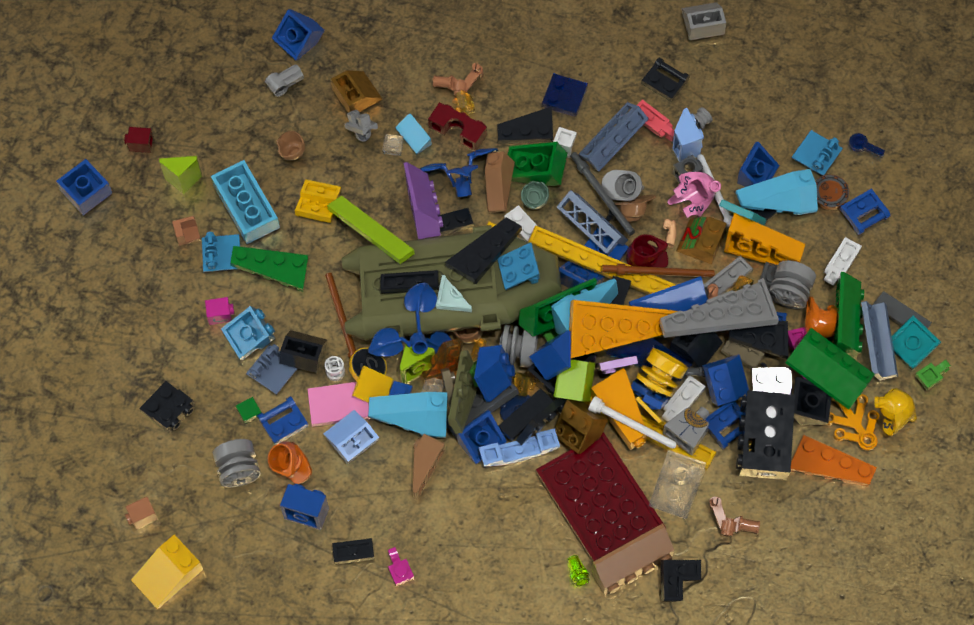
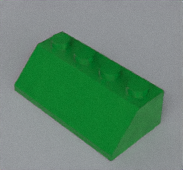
M841 272L836 286L835 306L837 307V323L833 344L856 360L858 353H862V342L859 341V335L862 336L863 324H860V318H863L861 301L864 300L865 291L861 289V281L846 272Z
M593 278L520 309L519 325L532 337L554 328L551 306L567 295L572 294L576 296L580 294L581 290L587 289L589 291L594 289L597 285V279Z
M810 328L785 362L848 410L875 375L812 328Z

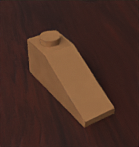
M504 151L488 153L485 178L489 213L504 212L507 209L515 162Z
M423 434L421 439L418 438L413 446V496L416 500H418L445 452L444 443L426 434Z

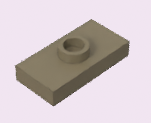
M729 338L721 349V353L728 357L739 354L742 364L750 369L757 368L765 354L760 350L730 341Z

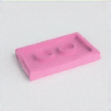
M357 382L307 389L312 427L336 424L353 410L363 419H370L368 417V403L352 396Z

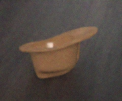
M656 195L639 196L632 201L615 203V205H619L621 213L628 222L637 221L645 215L647 201L654 199Z

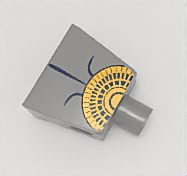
M700 407L697 412L686 408L664 425L663 434L675 441L679 447L692 456L708 431L709 423L706 421V418L710 413L704 407Z

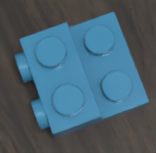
M249 306L221 328L241 360H244L256 349L262 350L276 339L273 335L275 332L274 328L269 323H265L264 318L266 316L259 308L256 309Z

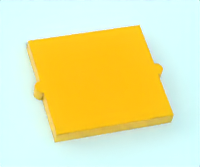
M363 366L359 378L356 379L357 383L352 396L369 403V397L388 396L393 378Z
M641 397L636 398L640 405L659 424L664 426L667 423L654 409L642 401Z

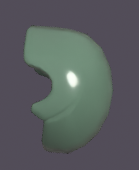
M531 181L521 191V201L530 209H540L549 200V189L543 182Z

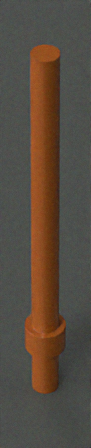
M625 264L601 266V272L616 273V275H625L627 273L711 278L715 275L714 270L640 267L626 266Z
M327 273L325 278L349 351L348 358L350 359L356 348L352 335L346 334L345 331L347 319L333 274Z

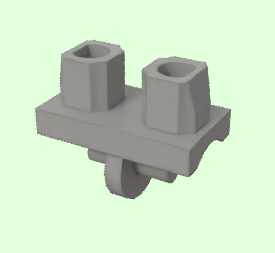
M358 110L347 113L349 122L344 124L345 128L355 132L356 138L359 141H367L371 136L370 129L378 128L377 123L371 121L367 113L360 115Z

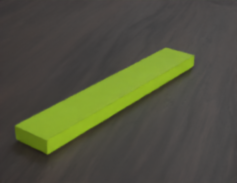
M342 195L327 205L330 212L399 264H402L415 254L413 248Z

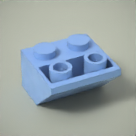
M688 108L683 110L674 130L672 149L679 162L691 155L696 158L701 153V148H703V132L697 128L695 116L693 113L690 114Z
M355 410L323 433L347 465L379 440V436L368 422Z

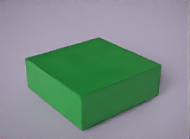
M253 397L236 405V409L245 424L262 413Z

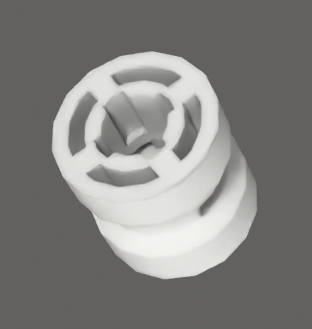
M331 356L325 361L327 377L332 381L341 380L345 375L343 360L340 357Z

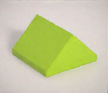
M197 156L159 158L165 180L183 194L202 177Z
M407 344L405 345L400 364L402 383L408 384L436 367V356L433 348L428 347L425 353L416 354L412 346L408 347Z
M571 359V368L557 375L554 397L590 401L595 363Z

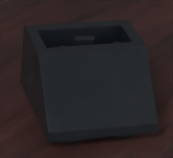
M290 330L286 334L280 350V364L317 373L328 340Z
M716 332L675 336L671 341L669 351L692 367L697 368L708 364L723 342Z

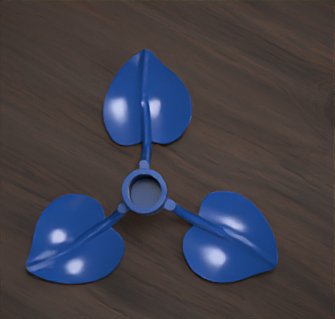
M487 148L468 153L467 156H470L469 165L462 168L458 167L448 170L446 163H433L419 169L422 171L445 170L452 183V187L456 188L457 197L472 195L470 187L472 183L471 173L478 168V165H472L473 159L478 155L499 151L498 148ZM450 173L460 174V177L456 178V182Z
M419 283L413 286L404 298L406 309L416 311L418 332L414 333L410 341H408L404 337H399V333L395 329H381L372 339L368 349L370 354L383 357L397 355L403 350V343L401 342L403 341L408 347L412 346L416 354H423L430 347L435 350L436 361H454L455 350L449 335L444 332H435L429 339L425 338L422 334L419 312L431 311L437 302L436 293L428 283Z

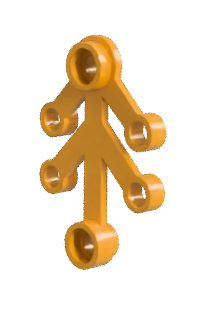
M860 394L856 400L857 408L855 414L851 408L848 410L836 401L847 418L836 416L830 412L829 417L833 420L829 421L826 425L838 424L854 428L857 434L846 432L843 428H838L834 432V439L836 441H843L845 439L857 442L861 449L866 451L873 450L878 442L874 434V428L879 419V413L876 410H870L867 414L868 425L866 430L861 425L864 409L868 404V397ZM859 399H864L865 403H860ZM870 415H875L876 419L870 418ZM836 433H842L843 437H838ZM868 439L871 443L866 444L864 440Z

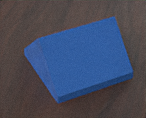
M755 142L739 170L737 184L744 187L772 179L779 167V164L759 142Z
M569 261L559 267L561 284L568 288L593 278L597 279L598 285L605 278L603 275Z
M569 330L546 342L529 356L546 380L571 368V331Z
M489 410L465 426L463 433H457L458 444L475 464L482 460L479 447L494 443L501 445L507 442Z

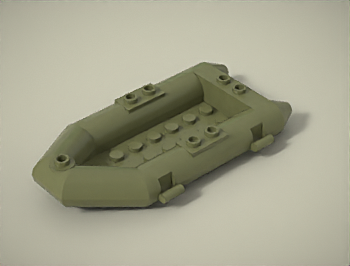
M491 225L472 227L473 233L403 241L414 249L415 254L402 264L396 262L375 245L359 246L342 257L343 269L360 275L362 311L345 322L346 334L368 341L372 340L374 335L384 328L397 330L399 337L411 336L417 333L416 311L407 310L404 304L407 292L381 294V274L438 270L439 287L442 275H445L448 281L462 294L467 303L472 306V312L436 309V306L429 312L420 311L422 334L455 332L481 327V331L501 329V325L511 324L519 319L520 309L562 291L558 257L532 244L540 273L538 282L532 284L529 280H526L505 290L498 259L477 284L445 265V261L491 229ZM516 237L502 255L529 242ZM434 290L438 297L439 290Z

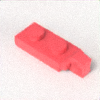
M641 100L637 106L649 118L644 126L661 138L664 136L672 142L674 129L670 120L644 100Z

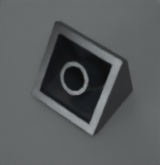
M796 377L793 393L795 394L794 418L800 425L828 424L832 397L809 380Z

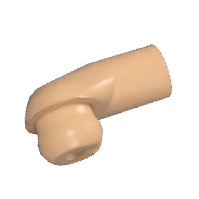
M665 219L663 228L668 229L666 242L668 243V248H673L677 236L676 222Z

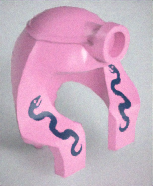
M703 172L681 174L679 176L681 183L677 188L673 189L675 194L668 199L667 203L673 205L690 200L692 204L682 209L685 216L697 215L700 218L712 202L716 192L721 189V184Z

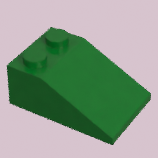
M558 142L509 146L507 155L515 162L511 181L525 184L531 181L543 182L546 186L561 185L568 153Z

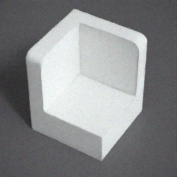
M559 127L553 142H558L568 153L567 158H570L577 132Z

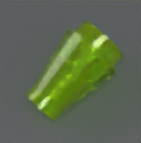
M578 555L570 556L567 562L571 582L577 587L586 585L590 581L589 572L580 561Z

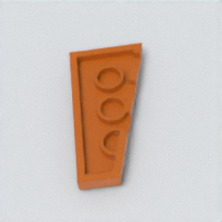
M805 435L791 461V472L798 471L806 475H818L826 479H838L846 483L869 487L877 467Z

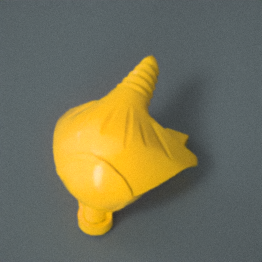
M891 389L883 397L875 396V408H880V411L886 417L883 420V432L887 435L892 436L896 434L909 420L910 422L917 420L912 397L901 389Z

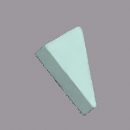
M442 275L436 309L472 312V306L467 303L462 294L448 281L446 276Z

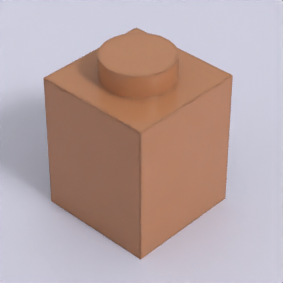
M144 497L126 506L128 513L125 514L129 525L134 524L136 530L158 520L148 497Z

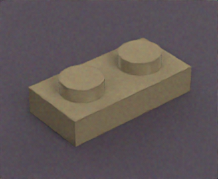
M449 368L441 369V374L450 408L455 375L454 372H450Z

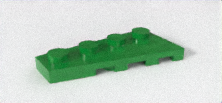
M233 246L230 261L232 267L251 274L256 273L265 279L278 281L284 286L297 288L301 292L304 290L308 255Z

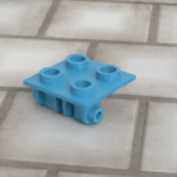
M811 130L792 158L823 176L843 148L839 146L837 138L833 137L828 140Z
M214 232L206 233V236L202 238L203 272L238 269L232 267L230 261L233 246L240 247L239 234L215 236Z
M531 242L498 258L505 290L526 280H529L532 284L538 282L540 273Z

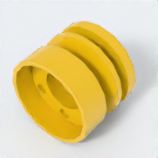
M652 348L646 359L653 365L652 368L643 365L641 369L648 375L639 372L636 377L654 392L672 397L674 391L668 386L672 388H677L678 386L672 378L682 379L688 367L671 355Z

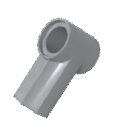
M295 64L281 73L275 72L270 74L265 79V83L272 93L279 97L287 92L288 87L304 79V75L299 66Z

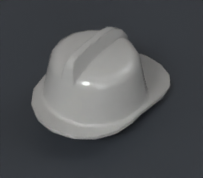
M611 170L606 173L601 183L603 189L613 200L632 201L645 188L642 185L640 176L636 172L625 170Z

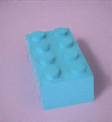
M245 160L211 176L213 187L246 244L280 228L278 217Z

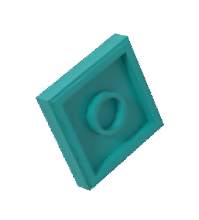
M721 200L719 204L720 207L761 225H765L767 221L766 218L726 200Z
M914 316L892 335L894 352L913 370L941 344V341Z

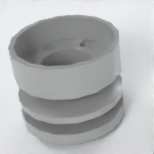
M787 260L780 262L774 275L775 279L772 280L769 288L772 301L790 309L805 308L810 296L809 291L812 290L816 279L815 272L808 266L796 261Z
M505 324L499 345H502L505 353H508L511 365H514L516 358H520V366L529 368L534 364L529 356L537 350L538 335L532 337L526 330H524L523 335H519L518 326H515L513 334H510L511 327Z
M236 439L217 446L212 452L216 467L219 468L217 472L221 486L232 488L247 485L258 479L261 475L258 462L254 459L256 454L253 443L248 439Z

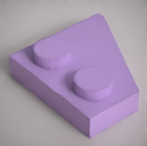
M637 356L596 363L595 365L597 371L607 374L616 372L618 367L638 364Z

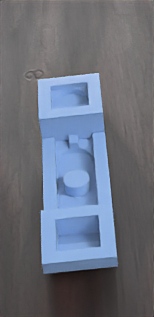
M554 428L536 433L535 436L530 437L522 446L517 441L501 445L494 443L479 447L484 466H499L544 455L560 448V444Z

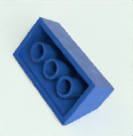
M700 276L629 302V306L684 312L691 309V306L695 304H705L707 296L703 280Z

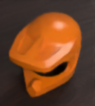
M809 297L806 304V333L812 328L825 338L833 337L837 323V307L829 305L827 310H823L818 307L813 297Z
M284 441L271 448L268 454V464L274 472L286 476L295 484H302L310 478L312 474L311 466L306 455L296 443Z

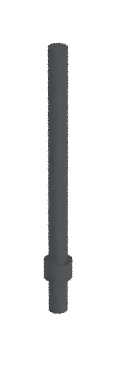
M573 152L570 157L577 165L578 171L584 174L628 235H633L635 230L591 173L589 165L582 161L576 152Z

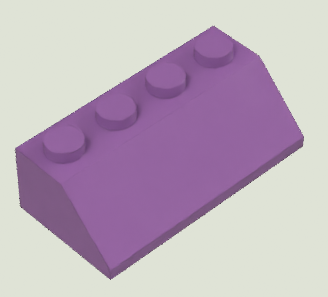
M405 162L404 170L418 239L441 236L440 228L443 227L442 217L438 216L440 215L439 204H435L437 203L436 192H433L435 191L433 180L429 181L428 173Z

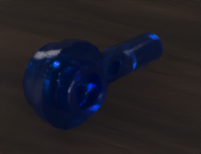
M855 133L850 137L849 145L854 151L863 152L866 150L883 157L885 150L868 143L865 135Z

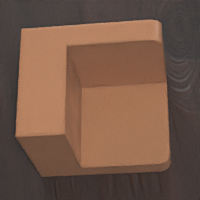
M194 216L172 221L179 246L201 239Z

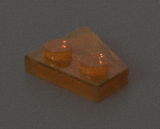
M460 338L443 342L438 352L430 361L432 363L430 369L422 372L423 378L428 380L441 376V369L449 368L450 372L457 371L463 341Z

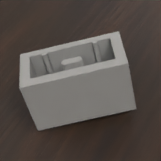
M717 2L681 9L689 40L725 34L726 20L723 9Z

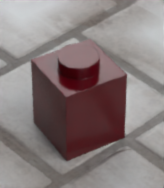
M129 127L128 134H125L124 143L127 145L129 152L151 153L154 139L151 128Z

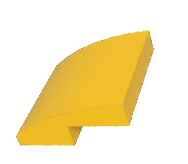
M305 179L300 191V199L295 208V216L331 223L334 214L328 210L327 205L340 196L341 187Z

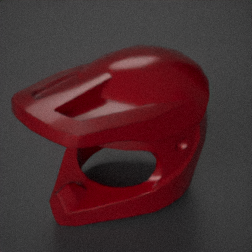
M639 235L629 246L626 261L631 266L666 268L668 266V255L666 252L668 243L652 235ZM648 241H653L657 247L650 245Z

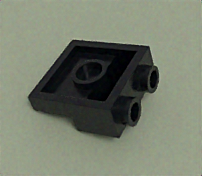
M165 381L139 409L170 434L173 430L178 429L181 421L186 416L192 414L195 403L193 399L180 389L177 390Z

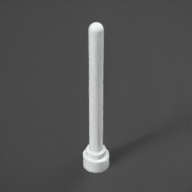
M699 154L697 160L703 165V173L710 175L714 179L704 156ZM720 190L716 192L714 197L719 206L721 200L724 199ZM719 206L724 217L723 221L727 223L726 232H728L733 216L728 210Z
M596 396L589 405L588 410L595 414L602 412L669 448L674 449L677 446L675 441L605 406V403L602 402L603 400Z

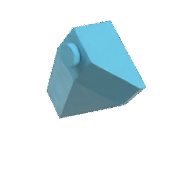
M811 169L793 171L738 189L735 192L742 208L755 210L773 209L780 213L789 211L796 215L818 211L817 185Z
M611 279L596 285L592 290H581L580 294L576 296L572 294L567 295L553 304L551 308L556 332L560 335L569 330L571 300L610 304L618 294L617 281Z
M420 392L369 397L368 417L387 424L403 427L404 430H411L420 433L422 436L426 434L430 437L446 438L447 392Z

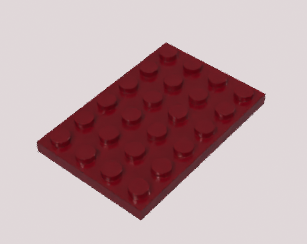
M604 432L599 439L581 454L571 449L536 469L538 477L592 562L663 524Z

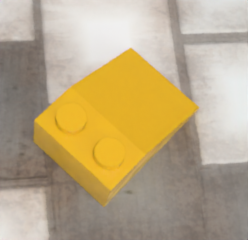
M174 534L154 552L131 581L153 606L158 609L198 575L203 568L200 561Z

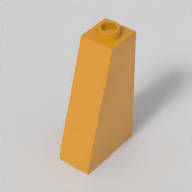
M624 368L591 387V396L593 398L596 396L602 399L605 406L644 425ZM605 415L630 450L634 447L640 448L646 443V435Z

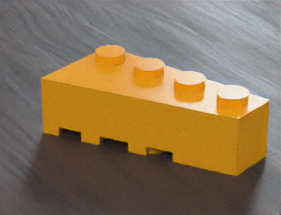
M734 213L728 230L724 252L775 265L787 260L800 263L805 244Z

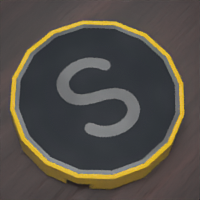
M360 348L349 359L351 375L355 380L358 379L363 366L386 375L387 365L383 356L370 354L368 352L369 348Z

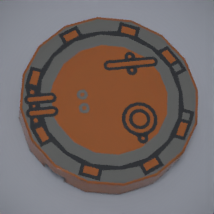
M829 174L823 175L815 181L817 185V204L820 205V208L830 211L837 210L848 201L849 187L844 179L837 175Z

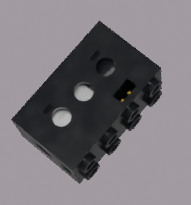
M747 390L746 396H742L740 412H743V415H741L739 420V431H742V435L739 436L737 450L741 451V454H738L736 460V470H739V476L787 480L791 472L795 394Z

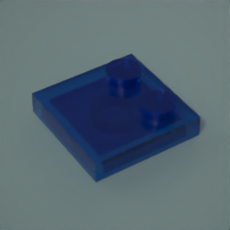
M553 73L542 101V107L548 108L552 106L554 111L577 117L588 88V83Z

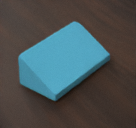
M411 113L395 127L416 154L432 145L430 136Z

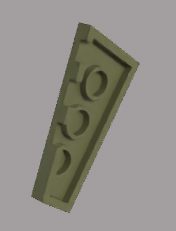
M468 350L460 352L448 416V423L452 426L455 434L463 433L478 387L474 386L470 374V369L474 362Z

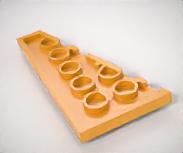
M571 300L569 331H571V358L661 336L663 333L660 326V318L677 311Z

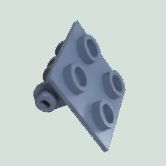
M273 344L266 348L247 371L246 375L277 395L298 368L280 364L279 347Z

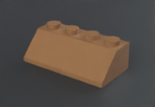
M661 524L593 562L592 576L604 595L608 592L610 594L616 592L626 582L627 584L634 582L638 578L637 576L642 573L648 574L652 572L655 566L661 563V560H672L674 548L665 526Z

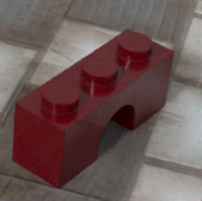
M439 102L428 118L429 128L444 136L451 128L461 129L460 144L473 151L478 150L487 137V126L482 121H476L466 113L454 110L448 104L444 105Z

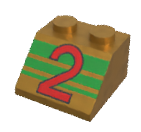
M712 217L691 218L676 252L712 264L725 235L727 223Z

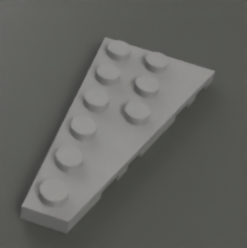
M762 278L756 284H747L738 291L731 290L708 299L705 304H695L687 311H677L660 318V326L665 338L776 325L779 318L765 280Z

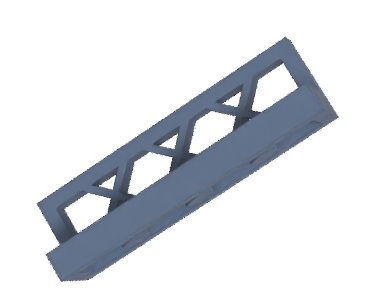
M627 102L578 154L579 157L588 161L599 172L649 118L639 106Z
M570 190L558 204L557 208L606 254L609 255L618 243L624 246L628 241L622 233L578 193ZM569 200L574 203V211L564 209ZM578 213L586 214V222H578ZM597 224L599 226V234L592 235L590 225ZM610 236L613 241L606 248L603 245V237Z
M867 301L861 302L872 372L879 381L898 377L887 305L884 302L870 305Z

